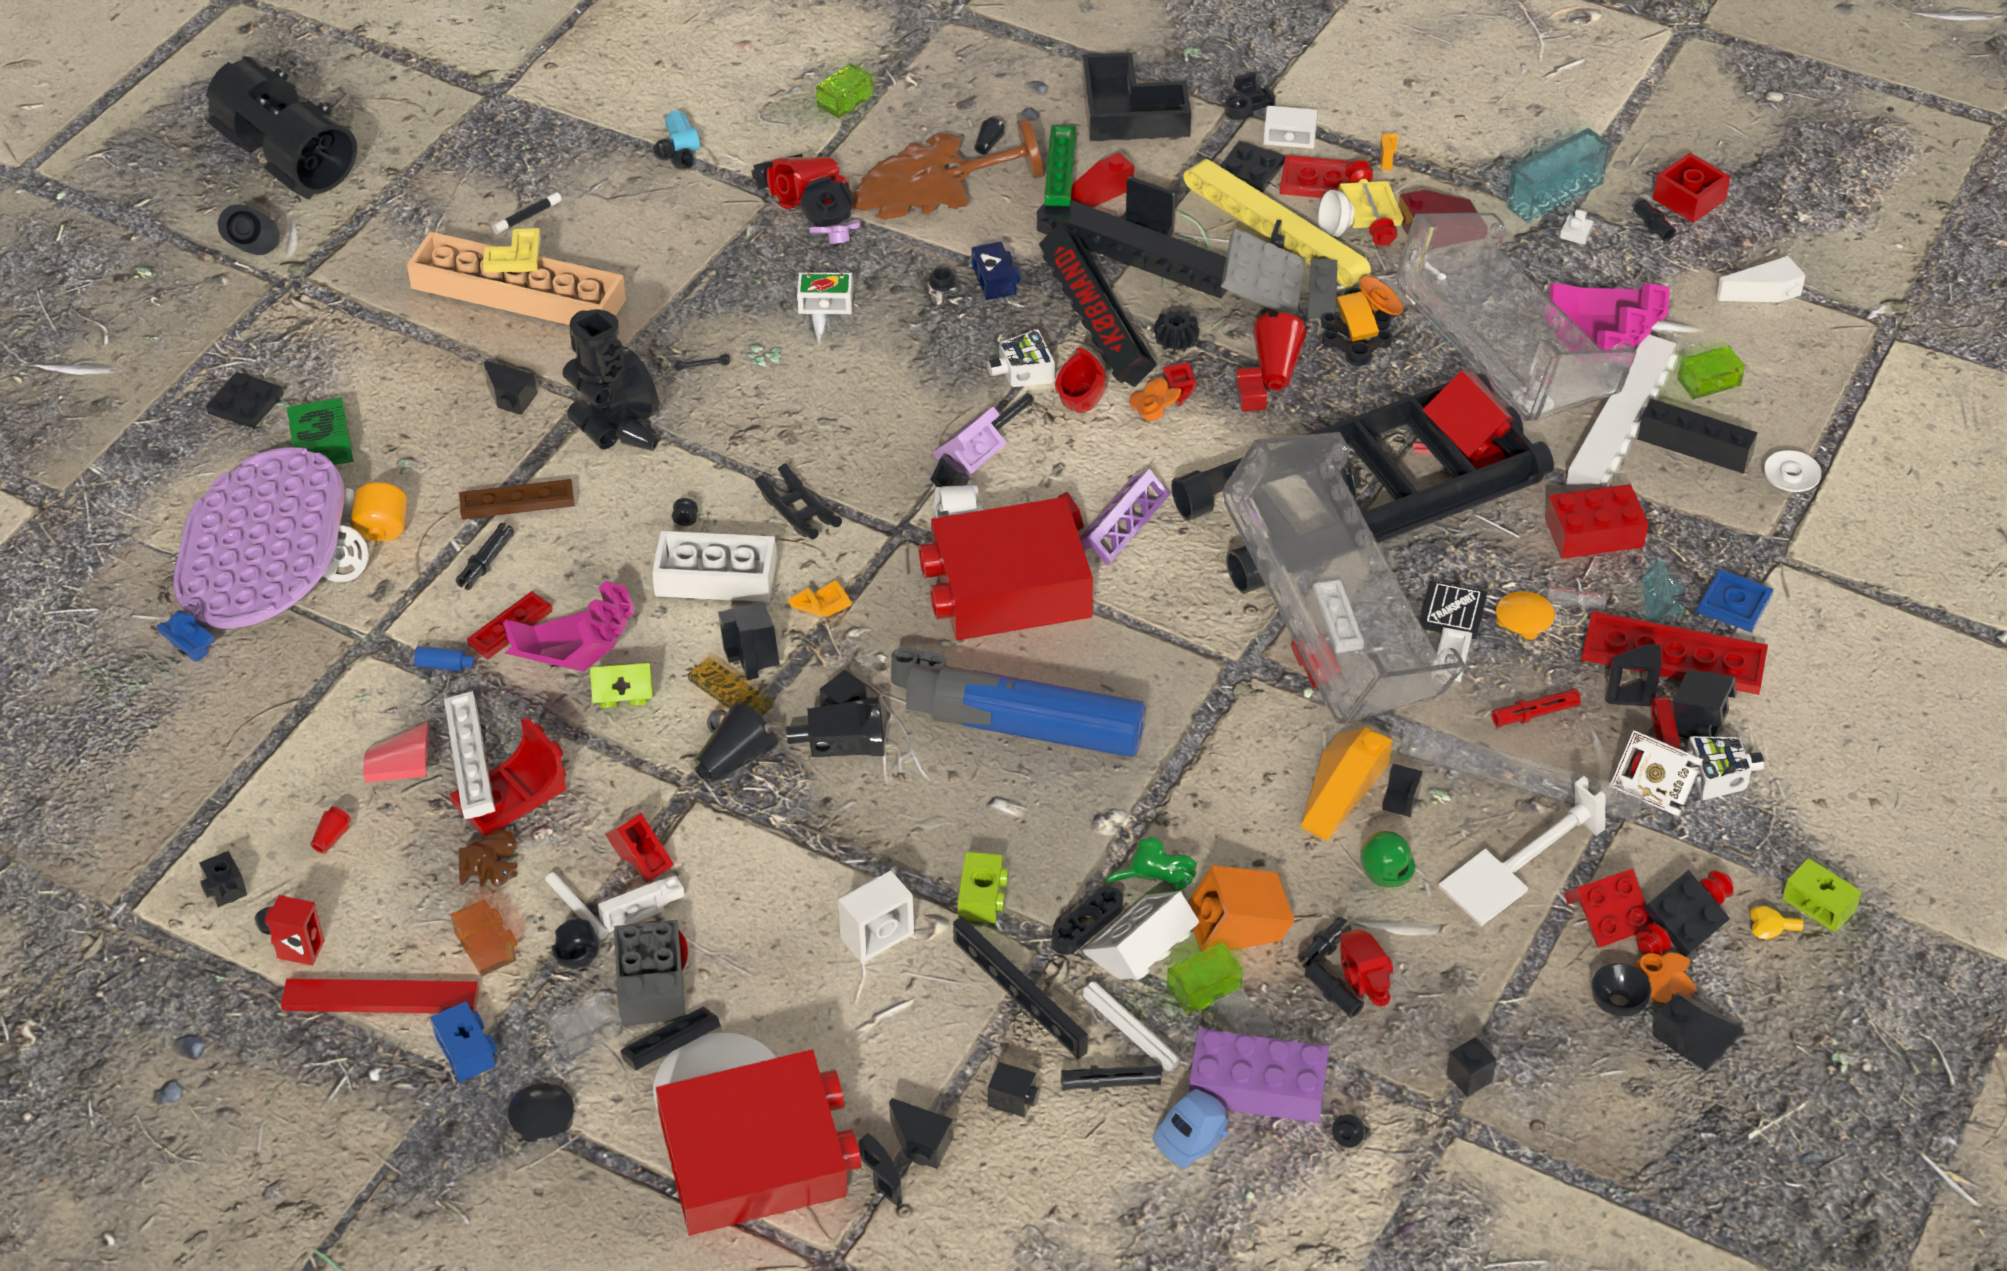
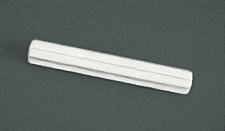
M1091 982L1088 986H1085L1083 997L1160 1064L1161 1067L1168 1072H1172L1179 1066L1180 1057L1096 982Z

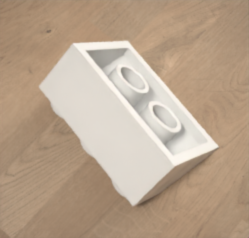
M1181 891L1145 895L1083 949V952L1119 980H1139L1149 973V967L1154 962L1166 958L1171 953L1170 948L1173 945L1186 940L1192 934L1191 929L1199 923V920Z

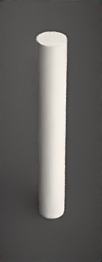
M555 872L549 873L545 881L579 918L590 921L600 940L604 939L608 935V930Z

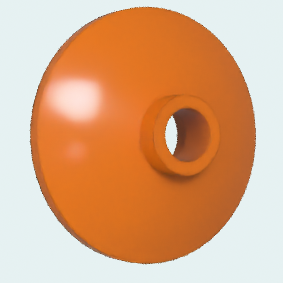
M1363 276L1359 280L1360 289L1367 298L1372 310L1376 312L1381 310L1394 316H1398L1403 312V305L1400 299L1384 283L1370 276Z

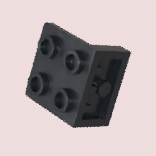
M1130 176L1127 179L1126 211L1120 218L1171 236L1174 233L1175 192Z

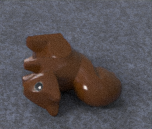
M504 829L493 830L485 835L483 840L474 842L465 848H459L460 885H464L469 876H478L480 887H484L486 880L489 879L494 886H502L510 879L517 877L518 874L514 871L518 867L517 863L498 861L514 854L517 849L515 836Z

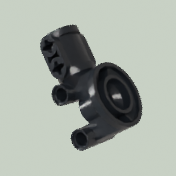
M600 309L582 310L574 314L569 324L571 347L577 356L575 359L567 362L563 368L562 375L592 404L589 405L585 400L581 399L575 401L569 407L567 417L599 448L606 450L617 442L616 432L624 418L629 420L632 418L635 420L639 418L648 419L657 413L659 407L658 395L651 375L643 362L631 349L622 346L621 341L617 338L619 324L615 315Z

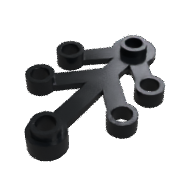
M1350 288L1345 291L1344 295L1361 292L1362 290ZM1332 312L1323 313L1321 316V327L1327 331L1322 335V344L1327 348L1337 347L1345 352L1346 360L1352 365H1367L1372 360V352L1379 347L1388 348L1391 346L1392 333L1386 331L1390 327L1391 317L1384 312L1377 313L1375 321L1378 329L1382 330L1379 331L1378 336L1368 343H1364V339L1353 341L1350 344L1340 338L1336 331L1332 330L1336 329L1351 339L1346 323H1343Z

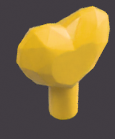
M1765 905L1755 906L1750 910V917L1754 921L1751 927L1752 934L1759 939L1767 940L1780 935L1783 930H1803V919L1782 917L1778 911Z

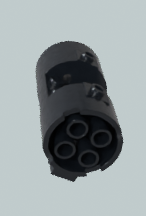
M244 56L242 60L233 64L230 62L226 63L213 76L207 89L206 97L209 98V109L207 110L210 114L207 122L233 144L250 153L255 148L263 147L264 156L267 160L264 169L291 191L310 200L313 194L325 193L338 186L350 173L355 163L357 142L353 133L331 114L333 109L322 102L318 105L310 100L299 102L298 94L295 90L296 86L288 81L290 76L279 68H276L275 71L255 57Z

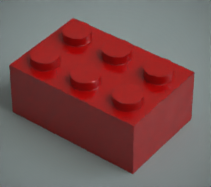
M1631 484L1553 494L1548 497L1545 521L1561 559L1644 548L1649 523Z

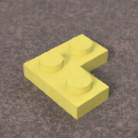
M540 228L513 229L511 246L485 247L483 258L484 273L538 271Z

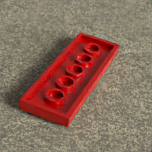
M1591 612L1582 661L1611 666L1613 657L1647 644L1660 645L1661 649L1660 676L1683 680L1688 669L1735 676L1736 691L1760 694L1768 649L1767 644L1601 612ZM1628 669V670L1643 672V670Z

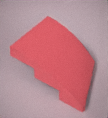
M429 721L368 748L365 752L363 768L365 783L427 777L428 747H430Z

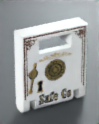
M1633 730L1610 787L1679 816L1681 810L1671 806L1670 803L1673 800L1682 805L1685 804L1699 772L1687 766V763L1691 761L1694 764L1701 765L1703 759ZM1635 748L1644 751V754L1632 779L1624 774Z

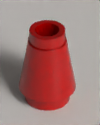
M333 806L328 811H324L310 846L317 852L325 854L350 829L351 817L343 810Z

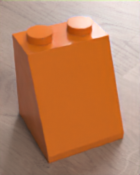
M1212 865L1187 902L1199 920V923L1193 928V932L1201 955L1216 954L1281 941L1295 921L1277 872Z

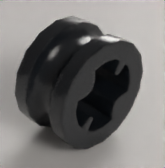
M688 498L678 499L673 504V521L681 526L693 525L697 520L698 505L695 501Z

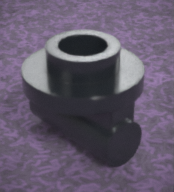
M1352 1114L1340 1115L1332 1126L1334 1139L1338 1144L1346 1148L1356 1147L1363 1140L1366 1141L1371 1132V1128L1365 1126L1357 1116Z

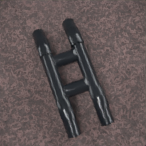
M787 463L781 465L778 471L791 492L779 497V494L768 483L764 475L754 480L768 504L773 506L794 527V530L799 535L812 540L818 537V530L805 522L816 515L826 525L836 528L841 526L842 519L827 507H824L803 486V483L792 472ZM801 499L808 507L795 513L789 505Z

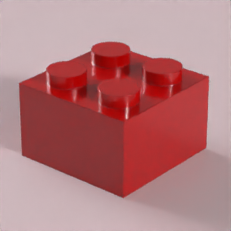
M1689 152L1657 175L1653 200L1694 223L1726 201L1731 176Z

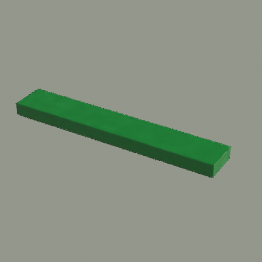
M1051 126L1044 194L1045 206H1070L1076 139L1075 126Z

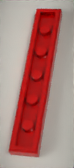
M286 978L281 1007L282 1011L438 1014L467 1002L473 1013L476 1010L479 986L478 981Z

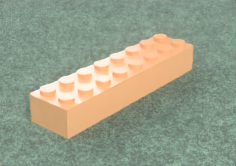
M434 232L428 233L407 263L411 289L567 325L570 324L574 314L582 310H605L616 317L626 301L623 275L540 256L538 271L484 273V248L496 246Z

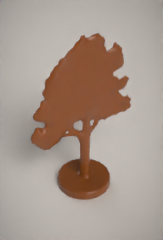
M1027 117L1017 121L1021 146L973 160H963L959 157L956 151L959 148L961 138L952 134L940 132L932 135L926 140V143L931 144L929 147L918 143H910L903 151L898 153V156H889L876 163V166L867 172L866 176L862 177L863 181L852 193L853 207L862 211L880 209L875 217L882 219L905 216L908 214L909 206L911 205L922 207L921 213L927 215L937 208L936 203L949 205L948 208L953 209L966 207L969 200L966 199L964 184L961 183V180L965 179L972 171L1025 157L1029 172L1034 179L1043 177L1041 157L1031 124ZM947 163L961 164V166L945 169Z

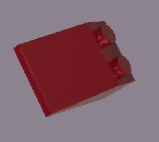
M1429 190L1400 194L1399 208L1404 218L1401 225L1413 246L1418 250L1490 235V231L1469 199Z

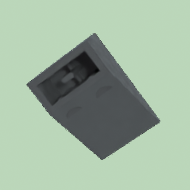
M678 920L614 926L617 997L621 1026L676 1021L686 1016Z

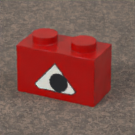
M279 895L274 906H271L266 914V925L269 926L271 943L274 945L277 959L313 966L325 942L316 904L313 901Z

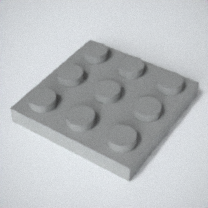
M1235 228L1230 235L1221 287L1279 313L1295 315L1298 310L1306 259Z

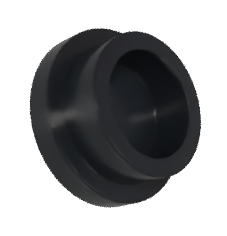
M937 268L933 270L929 277V285L934 290L940 292L950 290L955 285V276L948 268Z

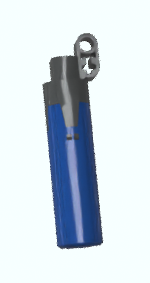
M898 648L891 654V682L896 686L907 688L906 709L930 713L934 720L1127 757H1134L1138 753L1146 717V707L1143 701L946 666L947 660L943 655L928 651Z

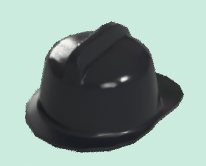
M241 204L231 205L225 208L219 215L217 222L218 232L229 244L257 256L268 254L278 245L280 238L279 228L275 221L267 215Z

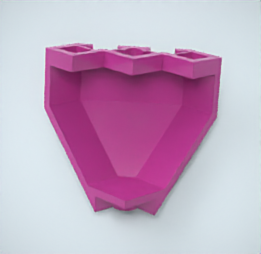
M1550 283L1549 310H1543L1542 312L1575 360L1596 364L1624 361L1630 355L1629 351L1636 344H1640L1652 332L1651 328L1658 321H1662L1668 315L1670 287L1649 283L1642 284V289L1580 288Z
M605 581L598 587L603 601L595 599L587 605L589 608L587 611L540 625L530 626L505 620L503 625L507 633V639L512 646L505 654L585 672L614 648L617 643V637L622 634L628 623V618L635 611L626 586Z

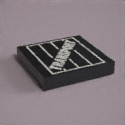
M1430 581L1419 628L1442 633L1443 627L1472 633V639L1476 640L1488 592Z

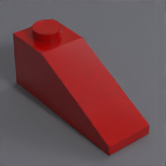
M1120 152L1098 161L1072 184L1071 200L1093 208L1125 194L1127 179L1130 176L1134 177V165Z

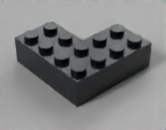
M1132 53L1082 55V82L1090 141L1190 137L1191 108L1186 81L1136 83Z

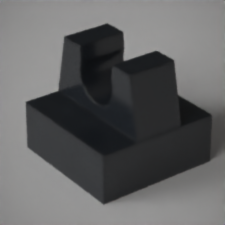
M941 457L930 480L937 487L967 485L970 477L964 475L965 472L950 457Z

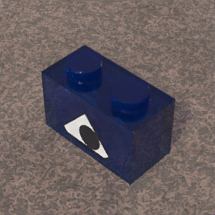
M1002 241L971 247L972 269L986 301L1017 295V283H1020L1019 271L1017 267L1013 268L1011 253L1005 250Z

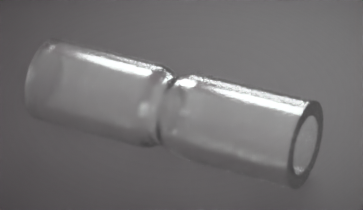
M1549 586L1547 600L1551 604L1570 607L1577 606L1582 609L1605 612L1607 595Z

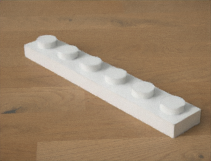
M473 691L446 698L444 703L462 812L465 820L480 817L494 812L495 806L476 699Z

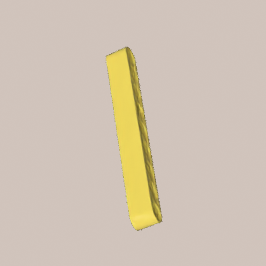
M1203 159L1184 172V181L1191 190L1270 240L1276 220H1282L1281 235H1285L1283 248L1306 259L1305 262L1311 265V259L1338 260L1337 283L1350 288L1358 283L1363 276L1370 274V264L1362 255L1212 161Z

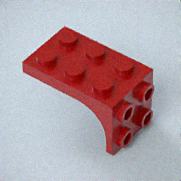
M528 717L521 720L523 733L516 751L505 762L488 771L495 811L480 817L467 819L483 837L489 834L490 831L502 829L566 791L564 778L566 771L562 765L561 757L563 756V751L560 745L555 740L551 741L546 736L541 725L538 723L534 724ZM458 789L449 795L451 803L463 815Z

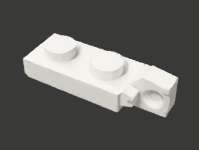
M674 876L598 904L600 921L608 930V933L614 931V926L633 924L664 912L665 905L685 896L683 886L678 878Z

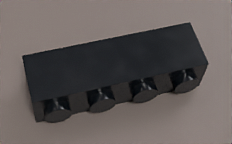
M1651 398L1642 414L1637 440L1744 474L1753 457L1758 432Z

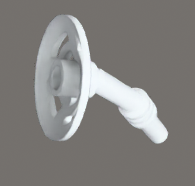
M350 488L345 489L344 505L339 532L342 533L341 539H337L335 552L332 557L333 560H331L323 574V577L334 582H348L357 578L365 570L369 559V550L365 539L358 531L351 528L354 490ZM355 540L358 541L362 550L361 559L358 558L359 550L356 543L354 542ZM352 564L355 568L353 572L348 574L336 573L338 567H347Z

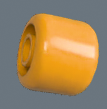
M370 482L361 485L354 493L351 528L358 531L364 539L369 541H391L399 538L405 528L408 497L402 489L389 483Z

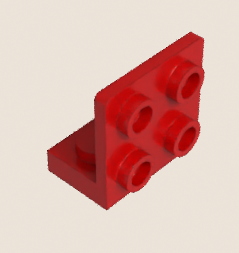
M1633 868L1564 893L1568 905L1579 901L1596 946L1599 948L1645 931L1646 926L1653 923L1652 918L1643 909L1646 906V902Z

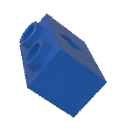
M467 1002L430 1017L434 1037L458 1082H462L495 1067L493 1054L497 1052L494 1040L490 1034L484 1035L482 1031L484 1024L478 1011L472 1013Z

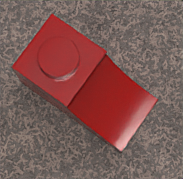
M642 813L627 818L605 833L620 859L629 862L646 883L652 881L674 865Z

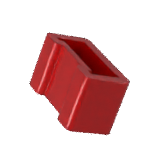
M1261 367L1236 369L1235 386L1241 412L1266 410L1267 392L1263 383Z

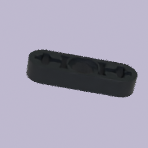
M1114 887L1099 889L1058 923L1051 933V945L1054 951L1062 955L1075 953L1119 916L1123 910V895L1121 891ZM1084 916H1091L1096 922L1091 925H1084L1079 922V919Z

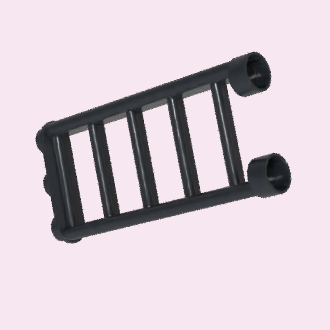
M1483 373L1476 374L1493 393L1488 378ZM1446 383L1204 472L1195 470L1178 476L1171 482V493L1181 516L1185 520L1190 521L1209 514L1214 510L1213 495L1233 488L1276 543L1275 546L1262 550L1256 543L1251 542L1227 552L1226 565L1230 578L1235 587L1241 593L1246 594L1535 485L1542 481L1544 475L1553 471L1554 460L1549 447L1544 442L1531 443L1523 434V423L1520 415L1513 407H1507V411L1514 418L1510 423L1511 429L1501 438L1497 436L1492 441L1494 445L1503 451L1506 459L1476 470L1451 439L1423 411L1448 384ZM1407 424L1453 479L1418 492L1373 436ZM1350 445L1395 501L1359 514L1314 458ZM1292 467L1336 523L1299 536L1255 480Z

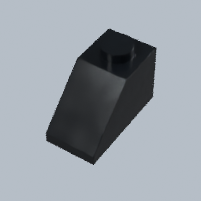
M486 360L484 362L486 382L497 408L522 415L537 395L534 374Z
M891 1098L889 1102L890 1123L906 1158L918 1165H927L938 1169L953 1140V1119Z

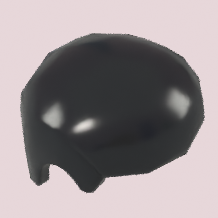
M582 918L571 919L558 926L555 930L556 943L551 945L556 961L561 967L569 969L583 968L589 966L598 955L601 945L600 939L590 921Z

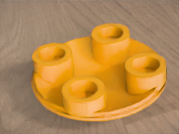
M1517 591L1507 594L1498 602L1496 607V622L1499 626L1521 634L1522 637L1530 640L1537 638L1539 633L1547 630L1552 625L1555 617L1554 608L1546 598L1528 591Z

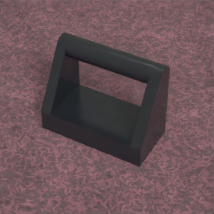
M1647 644L1613 657L1605 701L1608 704L1651 707V699L1656 696L1661 672L1660 645ZM1623 669L1643 670L1640 681L1620 688Z

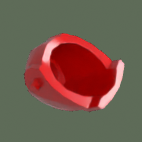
M1079 347L1076 349L1077 353L1063 365L1058 373L1055 389L1063 406L1078 413L1092 410L1103 397L1106 387V375L1096 357L1089 351Z

